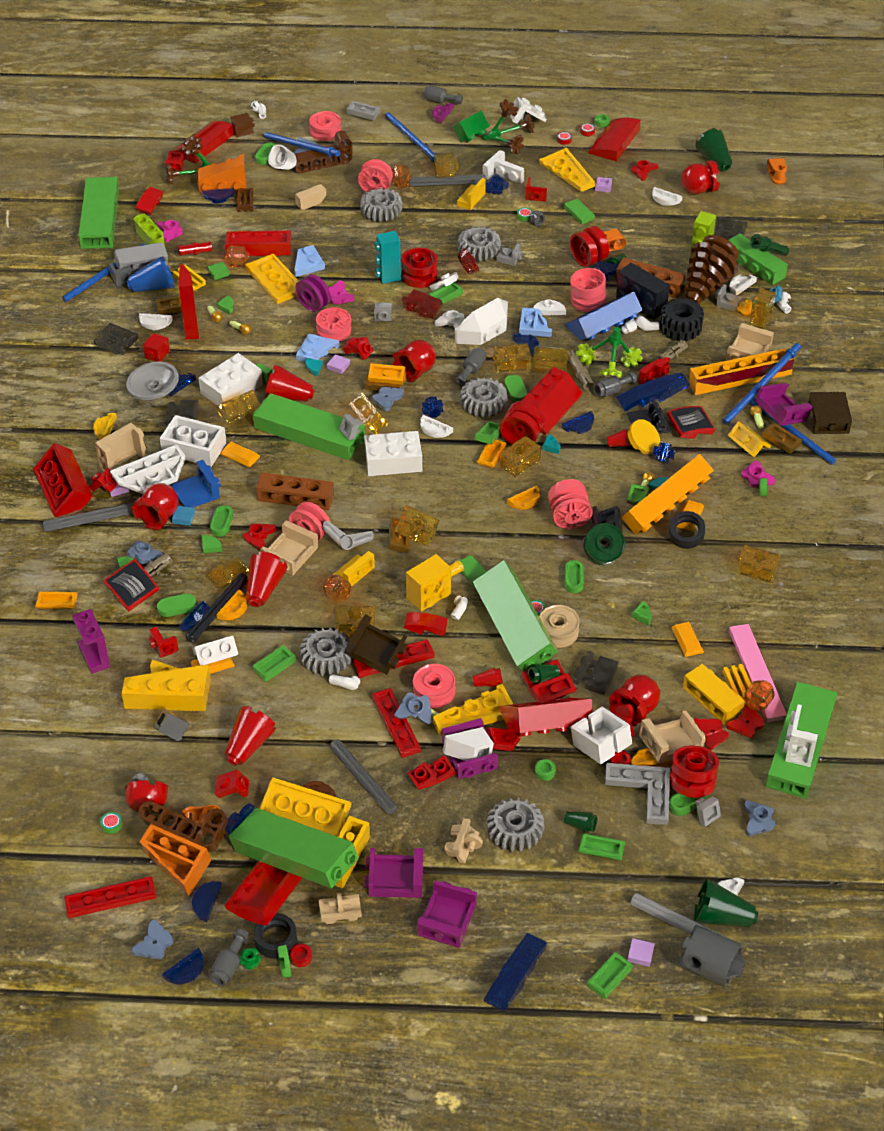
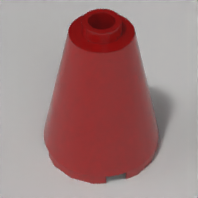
M275 364L273 366L275 370L274 374H270L265 398L272 393L292 401L308 402L309 399H313L315 389H312V384Z
M259 551L258 555L252 553L246 600L249 602V605L253 607L263 606L287 572V563L285 561L284 564L280 562L279 556L264 551Z
M242 706L240 708L225 751L226 761L234 766H237V764L242 765L277 729V727H274L275 723L271 718L259 710L257 713L252 712V707Z

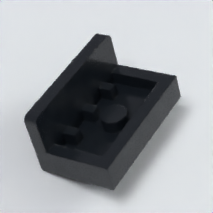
M597 506L592 507L593 514L591 519L594 526L602 523L612 524L619 528L623 534L621 513L618 506L601 512ZM604 540L600 541L602 545L607 543Z

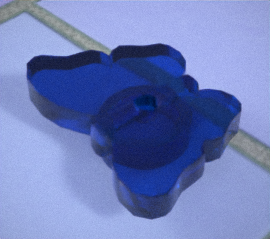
M494 174L490 182L485 183V192L501 195L503 190L509 187V183L498 174Z
M599 261L594 268L604 273L607 280L608 275L616 273L618 264Z
M247 803L239 813L234 812L229 817V823L225 828L228 836L254 810L255 806L253 804Z

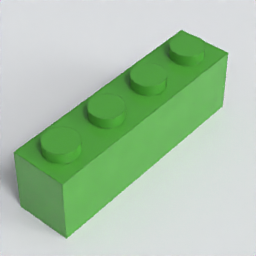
M742 234L729 239L739 251L737 263L771 285L786 277L787 263L768 251L764 252L759 248H752L750 240Z

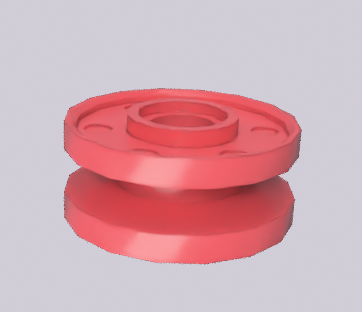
M321 111L313 114L309 119L310 135L316 140H334V135L341 131V119L336 113Z
M368 160L361 167L358 183L365 192H370V189H382V187L387 189L390 187L393 172L390 166L381 160Z
M332 307L326 308L317 314L316 332L318 336L338 340L339 342L350 336L352 331L351 316L346 310Z
M311 502L300 503L297 509L289 516V522L318 534V542L326 534L322 528L323 522H330L324 510Z
M428 664L419 668L414 674L415 697L428 696L431 704L430 708L443 707L454 699L456 693L455 676L450 668L441 664Z

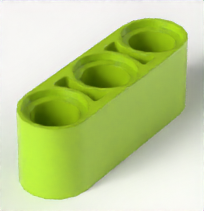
M145 214L136 215L134 217L136 233L145 244L163 242L165 247L164 234L156 224Z

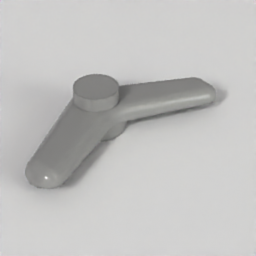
M324 521L322 526L323 530L344 550L370 542L374 536L372 531L347 535L329 521Z

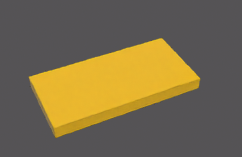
M275 254L245 264V269L276 304L297 297L295 286L299 282L298 279Z
M272 777L259 809L338 837L352 803Z

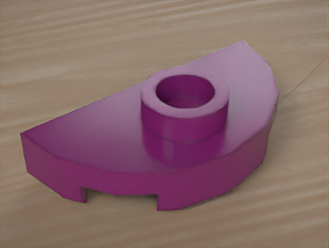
M454 104L437 105L432 111L433 119L441 124L454 109Z

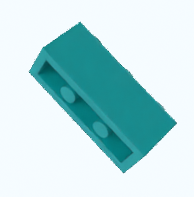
M396 231L377 234L376 242H374L377 255H375V262L377 264V268H375L376 277L380 278L382 284L401 280L400 239Z

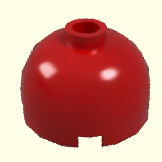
M149 780L129 782L127 786L125 785L126 803L130 809L139 813L140 806L148 801L164 807L168 796V785L160 781H155V785L148 784Z

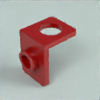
M528 177L525 200L546 202L547 188L530 186L531 177Z

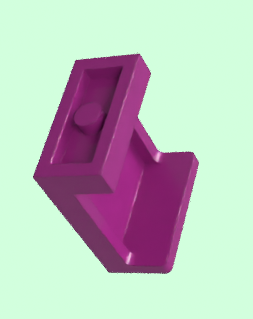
M787 383L762 386L759 389L755 401L778 424L783 426L807 421L813 407L809 403L797 405L786 394Z
M88 609L72 615L82 640L77 641L91 674L110 668L105 638L92 610Z
M479 718L442 728L443 745L446 735L481 727L484 728L482 719ZM493 751L490 755L468 761L448 755L458 779L469 778L473 775L490 772L498 768V755L493 753Z
M375 848L370 849V856H366V869H369V874H365L364 887L369 888V897L422 898L423 848H414V856L376 855Z
M435 881L428 906L423 917L420 916L417 923V936L460 948L477 905V893L469 888L457 887L448 882Z

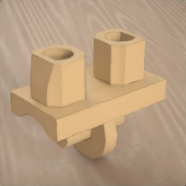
M463 819L461 825L452 826L451 836L456 841L446 842L444 848L447 856L456 857L459 863H466L469 852L481 848L483 840L479 837V832L470 826V819Z
M336 893L337 897L319 899L321 922L333 924L337 920L356 921L358 917H362L359 894L341 896V893Z

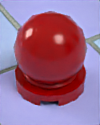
M712 160L706 161L705 166L701 163L687 166L681 174V185L684 190L697 195L704 193L707 189L709 192L718 191L720 182H717L716 175L719 174L716 162Z
M413 340L404 349H399L392 356L395 360L392 363L393 366L405 367L408 382L416 381L423 373L428 372L436 361V353L433 346L424 340Z
M154 483L145 489L142 497L135 501L132 506V513L137 521L140 518L146 523V528L160 530L165 526L168 518L175 513L179 505L178 494L173 487L165 483Z
M634 675L628 678L621 688L613 692L609 697V705L617 703L630 704L633 707L634 716L631 723L633 726H636L646 718L648 713L657 707L660 702L661 690L656 681L649 676Z

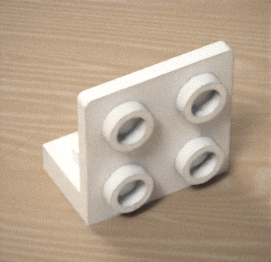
M519 97L515 99L513 107H518L519 110L516 116L510 115L513 122L518 124L524 118L525 111L546 122L545 113L540 106L536 104L534 106L531 105L530 101L524 97L522 99Z
M798 704L796 711H792L789 723L791 724L788 725L787 740H785L783 752L787 753L785 762L811 767L818 735L797 730L802 705Z

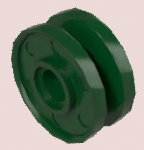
M608 523L598 524L591 528L583 541L585 555L590 561L598 565L613 563L621 556L625 548V538L621 530ZM600 541H606L608 548L601 547Z

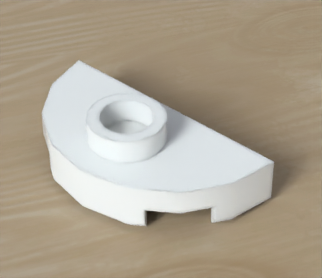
M656 187L652 190L653 199L663 206L676 205L682 201L683 196Z
M457 272L442 275L440 277L441 280L429 287L431 291H435L444 285L447 286L455 282L459 278Z
M741 275L733 277L729 287L731 294H740L753 285L757 277L749 275V277H741Z
M551 299L540 301L533 307L534 309H540L542 315H566L565 306Z
M139 313V321L146 329L160 330L166 328L173 321L171 315Z
M425 415L421 417V430L426 435L434 438H443L453 433V427Z

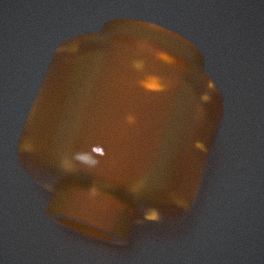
M403 164L393 167V185L406 188L409 185V181L412 180L409 168Z
M229 246L224 252V261L229 267H244L246 262L249 261V252H246L243 246Z
M331 575L324 582L323 592L336 603L344 602L351 595L352 586L350 582L340 575Z
M766 680L752 682L744 693L748 707L753 710H765L775 697L773 686Z

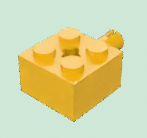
M435 554L406 572V598L421 612L426 608L432 607L436 602L451 594V578L464 571L462 563L457 560L453 564L448 565Z

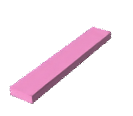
M749 624L730 627L729 633L755 691L766 723L786 720V711Z

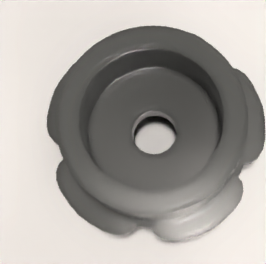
M536 210L530 216L532 225L539 226L545 220L543 212Z

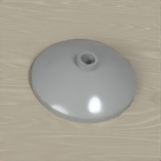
M151 362L135 369L128 377L126 386L128 392L134 398L146 401L156 400L166 396L176 387L179 375L177 369L169 363Z

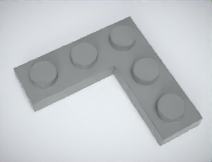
M606 763L605 785L647 788L646 823L668 825L670 768Z

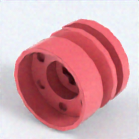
M583 268L572 274L570 279L571 302L576 310L590 312L606 303V278L604 273L595 268Z
M567 479L557 482L550 488L548 500L557 526L564 529H576L590 520L592 508L588 500L586 488L582 482Z

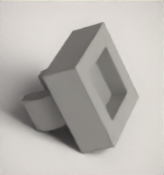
M346 414L343 416L339 430L348 440L355 439L356 434L360 433L358 427L363 423L358 418L354 419L350 414Z
M713 796L707 800L700 798L695 802L698 805L696 812L698 813L699 823L706 827L721 817L719 800Z

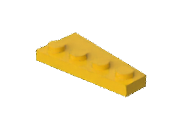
M567 148L539 159L542 166L580 192L595 186V181Z
M500 684L492 692L486 691L475 700L469 699L460 707L454 706L433 716V724L439 736H442V728L481 718L484 725L502 721L504 718L499 706L512 705L513 702L503 684Z

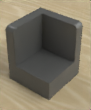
M112 263L108 264L110 277L116 286L127 285L129 276L132 275L129 266L116 270Z
M165 708L154 724V727L159 732L176 741H180L189 726L186 719Z

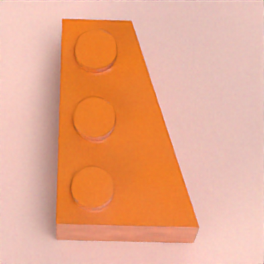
M244 154L234 159H226L225 162L220 164L214 163L199 168V192L237 191L238 188H246Z
M150 824L140 840L145 854L190 896L211 862L207 848L153 824Z

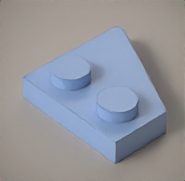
M313 245L298 249L294 270L295 277L325 269V263Z
M522 308L519 327L520 335L552 337V329L548 328L547 321L542 316L540 309Z
M308 334L296 354V360L305 362L306 358L318 360L320 357L326 356L331 348L337 349L339 341Z

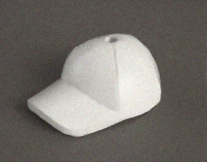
M282 145L273 146L268 157L269 164L277 169H292L297 162L294 153Z

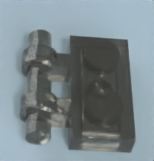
M716 216L714 230L716 232H714V235L724 237L727 240L738 234L744 236L748 222Z
M109 323L100 332L101 339H94V344L100 349L110 350L115 355H124L125 349L122 347L130 348L139 338L138 333Z
M198 399L180 400V405H176L175 402H169V406L166 409L168 415L165 422L166 426L168 427L176 414L198 421Z
M587 651L580 661V667L574 672L573 683L579 685L581 681L586 682L587 690L605 695L618 669L619 662L600 656L598 661L593 660L594 653ZM588 668L593 670L591 674L586 672Z

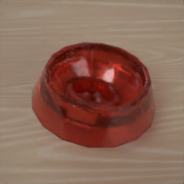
M463 248L458 254L461 265L469 274L479 272V266L474 256L467 249Z

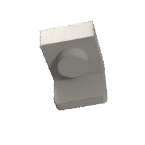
M517 243L514 250L502 247L497 255V262L515 266L518 260L522 258L521 244Z
M723 284L722 288L716 292L717 307L736 312L742 297L726 293L727 285Z
M375 303V321H392V303Z

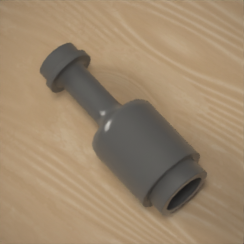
M431 85L429 87L426 86L424 89L423 97L429 101L443 103L445 100L454 101L457 105L462 104L463 95L447 94L444 88Z
M473 349L463 362L465 370L462 374H458L455 380L459 386H464L468 382L467 377L470 373H477L485 362L486 353L483 349Z
M628 372L625 377L620 379L616 376H610L599 380L593 386L594 393L597 397L602 398L620 391L621 385L626 383L634 384L637 381V376L634 372Z
M238 928L233 933L234 940L229 950H222L218 954L210 969L209 979L214 984L225 986L226 983L231 981L240 963L237 952L242 943L248 941L249 934L246 930Z

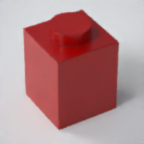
M153 333L143 344L144 357L155 362H161L170 351L168 337Z

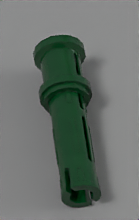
M754 234L750 239V245L754 249L759 248L761 251H771L782 256H786L789 253L788 246L773 242L769 237Z

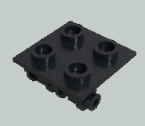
M651 401L646 410L627 413L631 424L639 419L646 420L656 428L659 434L671 432L661 407H659V403L656 401Z

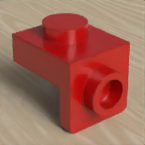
M169 151L168 158L164 164L171 165L173 171H182L185 153Z
M352 337L343 348L345 354L358 352L362 360H366L374 351L367 337Z
M107 468L102 473L97 472L91 478L93 482L89 488L94 492L102 486L110 493L118 484L111 475V470Z
M157 627L149 629V645L152 649H156L160 658L171 655L179 650L175 636L164 640Z
M489 727L486 731L494 743L493 749L512 751L521 739L519 733L510 732L509 728Z
M238 769L217 776L215 795L222 798L237 792L243 798L247 797L250 786L249 779Z

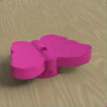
M167 220L157 222V227L163 230L165 242H169L183 234V229L179 227L178 221Z
M339 280L333 287L329 288L332 304L354 301V296L345 290L343 281Z
M753 461L741 473V477L747 479L749 485L753 488L759 487L761 478H767V486L775 484V478L771 474L764 472L759 461Z

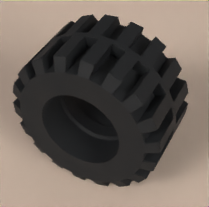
M686 298L667 301L661 310L660 330H662L666 337L672 338V340L689 341L690 339H695L702 332L703 308L700 307L699 303Z

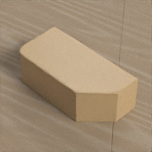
M319 184L296 193V205L301 210H305L320 204L326 196V188Z

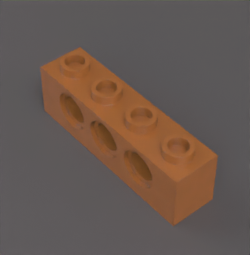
M623 258L616 269L615 282H617L618 271L633 263L670 284L669 296L674 298L680 296L685 284L686 274L627 258Z
M261 472L256 486L257 501L298 506L302 502H311L323 510H330L334 497V483L331 481Z

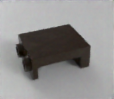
M810 392L808 403L813 407V433L849 434L852 418L846 392Z
M365 614L350 638L344 653L387 675L391 668H396L400 660L397 658L398 655L404 654L408 646L405 644L407 636L403 635L400 640L370 625L372 617Z

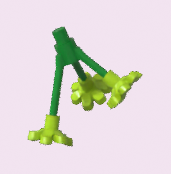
M615 327L611 335L599 344L591 347L587 343L579 344V350L576 351V355L581 356L580 361L590 365L596 359V356L593 354L596 349L609 342L613 346L611 361H609L608 368L600 370L599 373L605 376L609 374L621 377L622 375L621 371L615 369L616 362H614L616 348L619 344L624 349V356L621 358V362L624 363L625 367H629L631 364L633 367H637V361H642L643 359L640 355L642 351L639 348L631 347L629 349L625 345L619 327Z

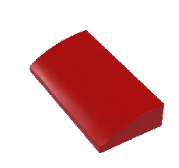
M636 118L613 119L590 148L588 154L617 162L640 131L641 120Z
M213 121L195 133L193 136L196 139L198 137L201 139L202 148L200 153L203 157L234 135V128L231 123ZM182 143L173 151H181L180 149L184 146V144ZM185 152V160L194 164L200 161L195 154L188 155Z
M291 230L227 231L225 241L226 256L291 255Z
M179 264V293L185 338L199 339L192 277L188 269L183 264Z
M258 861L224 905L225 909L245 920L267 926L302 877Z

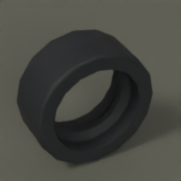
M683 511L674 515L669 525L671 541L680 548L689 549L698 546L703 541L705 535V523L702 517L692 511ZM691 522L698 527V533L689 538L681 537L676 533V527L680 523Z
M276 913L267 926L256 923L254 939L259 953L267 958L277 959L279 958L278 946L286 945L289 955L290 949L297 943L296 925L290 917L285 914ZM273 927H281L289 932L287 940L276 945L264 942L262 935L266 930Z

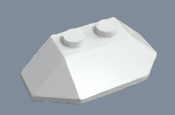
M496 298L473 311L460 326L455 328V343L482 345L505 332L508 302Z
M174 445L113 469L110 473L118 485L143 494L145 489L154 483H165L168 485L178 481L185 461V454L178 445Z

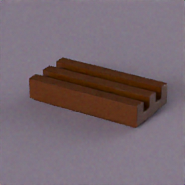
M253 188L237 189V212H241V209H244V212H247V209L253 212ZM241 192H244V205H241ZM247 192H250V205H247Z

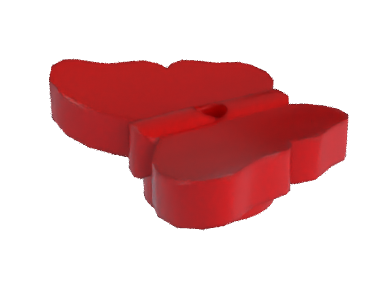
M640 160L631 167V172L640 178L641 181H644L651 170L658 169L659 164Z
M251 524L249 532H245L243 538L244 541L260 551L262 547H265L264 539H267V535L276 531V525Z
M617 703L611 705V713L630 725L631 738H633L634 727L631 723L634 719L633 707L630 704Z
M748 703L743 708L742 716L740 715L738 719L727 722L726 728L736 733H741L743 736L753 738L756 730L763 728L764 721L760 715H757V711L753 708L752 704Z
M694 718L696 725L705 734L706 748L713 750L720 743H724L728 739L729 733L723 730L721 727L722 722L719 719Z

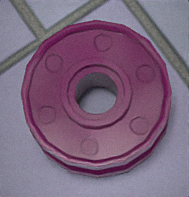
M309 274L296 283L295 292L297 298L309 311L317 312L330 303L331 294L329 288L317 275Z

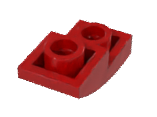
M149 186L137 203L136 211L151 216L155 206L159 205L164 191Z
M664 357L643 367L639 371L638 384L644 387L654 378L660 380L664 375H667L670 371V358Z
M410 612L405 616L404 628L421 635L424 630L443 636L446 632L448 619L429 613Z
M444 755L429 765L425 762L407 774L417 789L420 790L454 776L456 771Z

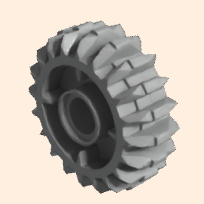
M382 187V189H370V192H365V195H362L360 207L362 214H364V217H368V220L373 219L374 222H387V220L393 221V218H397L401 214L403 203L399 193L394 190L390 191L389 188L383 189Z
M479 226L477 228L472 227L471 229L466 228V231H462L459 235L457 247L462 257H466L467 260L472 259L473 262L475 260L479 262L481 260L487 261V259L492 260L499 253L501 246L499 234H496V231H492L491 228L486 229L485 226L483 228Z
M477 377L476 380L471 379L470 382L465 383V386H462L460 403L464 411L469 412V415L475 414V417L481 415L482 418L484 416L490 417L491 414L497 415V412H502V409L506 406L507 391L502 383H498V380L492 381V378L485 379L484 377L479 379Z
M323 627L321 631L314 630V634L308 633L307 638H303L300 646V658L303 666H306L308 671L313 670L314 674L320 673L322 677L325 673L331 676L333 672L339 674L340 670L345 671L346 666L350 665L353 658L344 653L350 637H347L345 632L340 633L339 629L333 631L331 627L329 630H324Z
M519 797L516 801L509 798L508 802L501 800L500 805L495 804L493 809H490L486 820L487 832L491 841L495 840L496 846L502 845L503 850L507 847L510 848L511 852L515 849H519L522 852L523 847L529 850L531 844L536 846L538 840L542 838L545 827L544 817L541 815L540 809H536L535 803L529 805L527 799L522 802Z

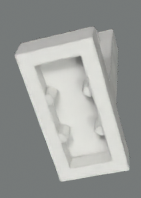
M499 150L483 165V174L486 176V180L496 174L518 184L524 182V168L505 161L504 151Z

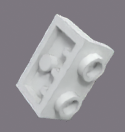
M233 636L192 648L194 656L197 655L199 665H206L238 655Z

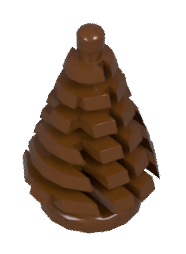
M709 235L704 238L701 244L698 242L691 247L684 298L700 304L723 286L722 284L728 282L730 278L738 273L736 260L739 257V251L733 243L724 237Z

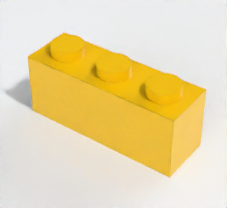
M701 664L684 676L683 689L716 719H719L724 726L727 725V722L742 715L745 704L743 698L730 689L727 683L721 681L711 669Z
M349 816L338 837L353 842L358 857L362 854L370 838L369 822ZM357 861L335 884V886L340 888H343L345 886Z

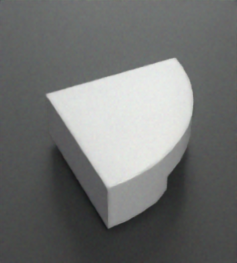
M733 878L725 881L722 880L717 884L738 895L744 885V880Z

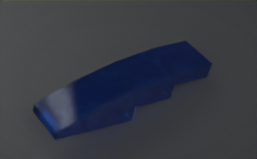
M681 372L648 381L616 396L626 412L638 404L644 407L656 399L660 403L687 388L690 384Z
M527 933L503 966L483 1002L505 1011L524 987L526 978L535 968L536 961L546 950L548 942Z

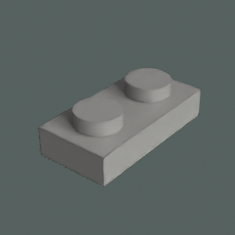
M352 101L347 107V114L368 120H375L380 113V107Z

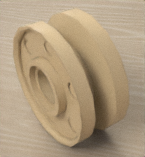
M552 605L540 613L539 617L556 648L572 645L577 640L580 622L575 610L565 605Z

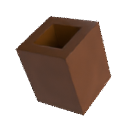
M248 113L230 117L236 138L254 134L253 127H255V123Z

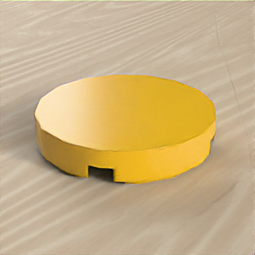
M639 419L629 426L628 438L636 450L639 449L642 454H651L660 446L659 433L650 422Z

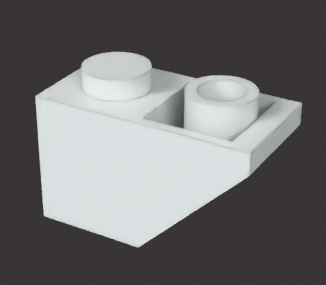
M481 727L446 735L443 753L468 761L492 754L494 743L484 728Z

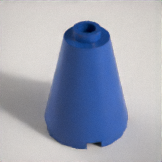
M165 257L157 258L130 275L127 281L129 289L134 292H143L175 287L169 266L165 264Z

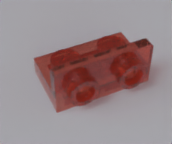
M416 289L412 290L408 298L405 296L402 298L406 310L414 311L422 317L431 319L434 318L443 304L442 300Z

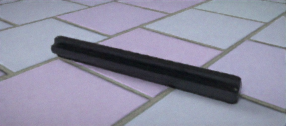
M240 573L186 633L185 636L188 641L193 643L217 617L216 614L238 589L241 590L248 582L247 575Z

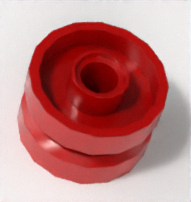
M589 226L570 237L571 253L582 267H589L596 262L606 259L609 255L608 240L604 232L597 226Z
M421 247L407 250L401 259L403 282L413 288H425L434 284L438 277V258L436 253Z
M517 401L510 406L500 423L501 435L514 446L520 448L529 447L534 444L543 429L545 417L541 410L532 403Z
M696 745L683 746L677 749L673 754L670 774L672 788L679 794L687 797L699 798L711 794L716 788L719 768L717 755L708 748Z

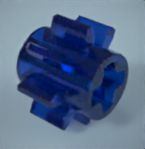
M436 396L428 397L422 402V412L424 415L428 414L430 418H437L441 412H444L442 408L444 406L442 400H437Z
M659 442V446H654L652 454L656 456L655 460L663 463H668L669 459L674 460L675 450H672L673 445Z

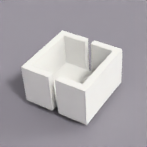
M604 707L588 715V719L583 718L571 726L573 745L600 764L613 757L615 751L619 753L632 744L630 725Z

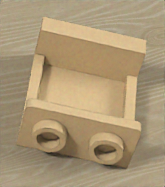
M741 323L737 338L733 345L727 349L726 361L769 352L774 332Z
M130 423L95 442L100 469L103 472L107 468L113 470L115 466L135 455L141 458L146 457L143 431Z
M286 520L282 524V534L269 548L262 547L260 551L279 556L280 562L284 564L285 561L287 563L286 573L293 576L318 548V534Z
M686 710L681 712L679 720L655 726L650 719L642 720L639 731L640 738L658 763L672 760L674 752L683 746L696 745L703 747L706 740L705 734L699 729L694 719L690 717Z

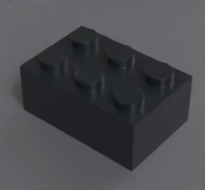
M630 263L618 271L616 298L635 292L642 308L640 312L655 320L661 315L662 307L668 301L670 284Z

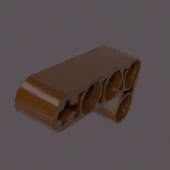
M338 131L334 135V145L327 146V148L333 147L335 150H339V157L327 156L325 153L314 150L294 154L297 160L294 166L295 170L298 173H306L349 163L353 155L352 142L345 131Z
M151 801L143 803L139 808V815L148 826L150 824L158 826L207 848L209 853L218 848L229 827L227 816L219 808L210 810L202 824ZM216 818H223L221 823L216 825L213 824V821ZM174 819L172 825L165 826L167 820ZM187 828H193L191 834L184 835V831ZM206 837H212L211 842L203 844V840Z

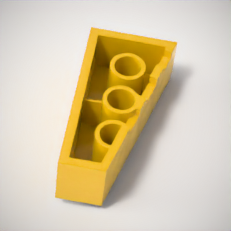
M209 664L125 677L122 689L124 708L206 711L211 681Z

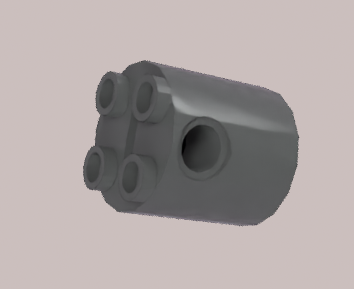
M695 924L691 937L687 936L682 949L686 951L685 954L681 955L678 967L726 987L732 977L740 978L744 970L746 961H744L742 955L743 945Z

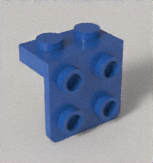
M204 460L196 462L198 475L172 485L183 507L194 508L220 498V481L218 477H214L211 466H207Z

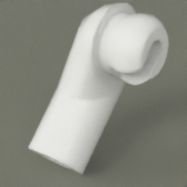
M253 101L251 103L253 111L259 113V118L265 119V105Z
M782 292V300L778 301L777 305L787 314L792 309L787 304L788 298L791 299V296L787 292Z
M638 316L635 319L637 326L643 331L659 330V322H649L643 316Z
M626 318L627 322L621 326L624 334L631 333L637 328L634 318L631 320Z
M460 595L456 596L454 600L456 607L450 615L457 621L465 612L468 604V599Z
M332 674L329 677V683L355 690L359 687L360 679L357 676L348 678Z

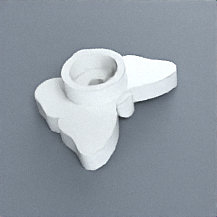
M455 310L446 311L435 320V326L453 325L456 328L465 320L464 314Z

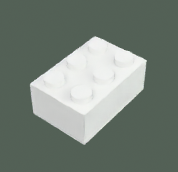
M239 353L199 377L200 393L222 410L263 385L262 370Z
M175 415L160 437L161 450L178 445L185 454V460L194 463L204 460L207 466L210 465L212 467L226 445L225 428Z
M418 431L364 435L368 476L422 472V451Z

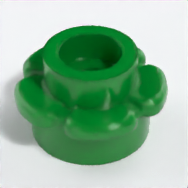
M246 948L240 952V965L243 968L252 970L259 965L261 956L257 949Z

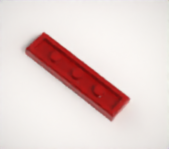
M426 639L407 644L408 646L404 654H399L397 657L400 660L396 668L435 658V653L429 640ZM352 659L358 678L381 673L357 659Z
M388 688L372 693V699L401 758L420 753L421 747L407 719H397L395 717V712L400 705L392 689Z
M152 876L64 896L68 919L157 898Z

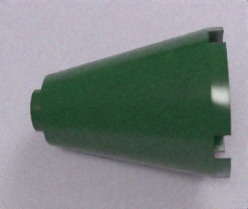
M712 128L700 135L701 139L695 143L697 151L708 161H715L718 170H729L732 165V159L722 130Z
M707 879L703 882L697 896L699 897L698 905L695 904L693 921L699 924L747 928L752 924H756L758 919L756 906L712 880Z

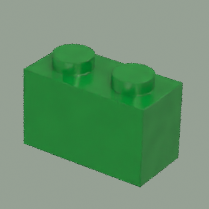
M481 110L452 127L462 143L465 140L470 142L475 139L474 135L476 134L479 137L486 133L485 129L490 127Z

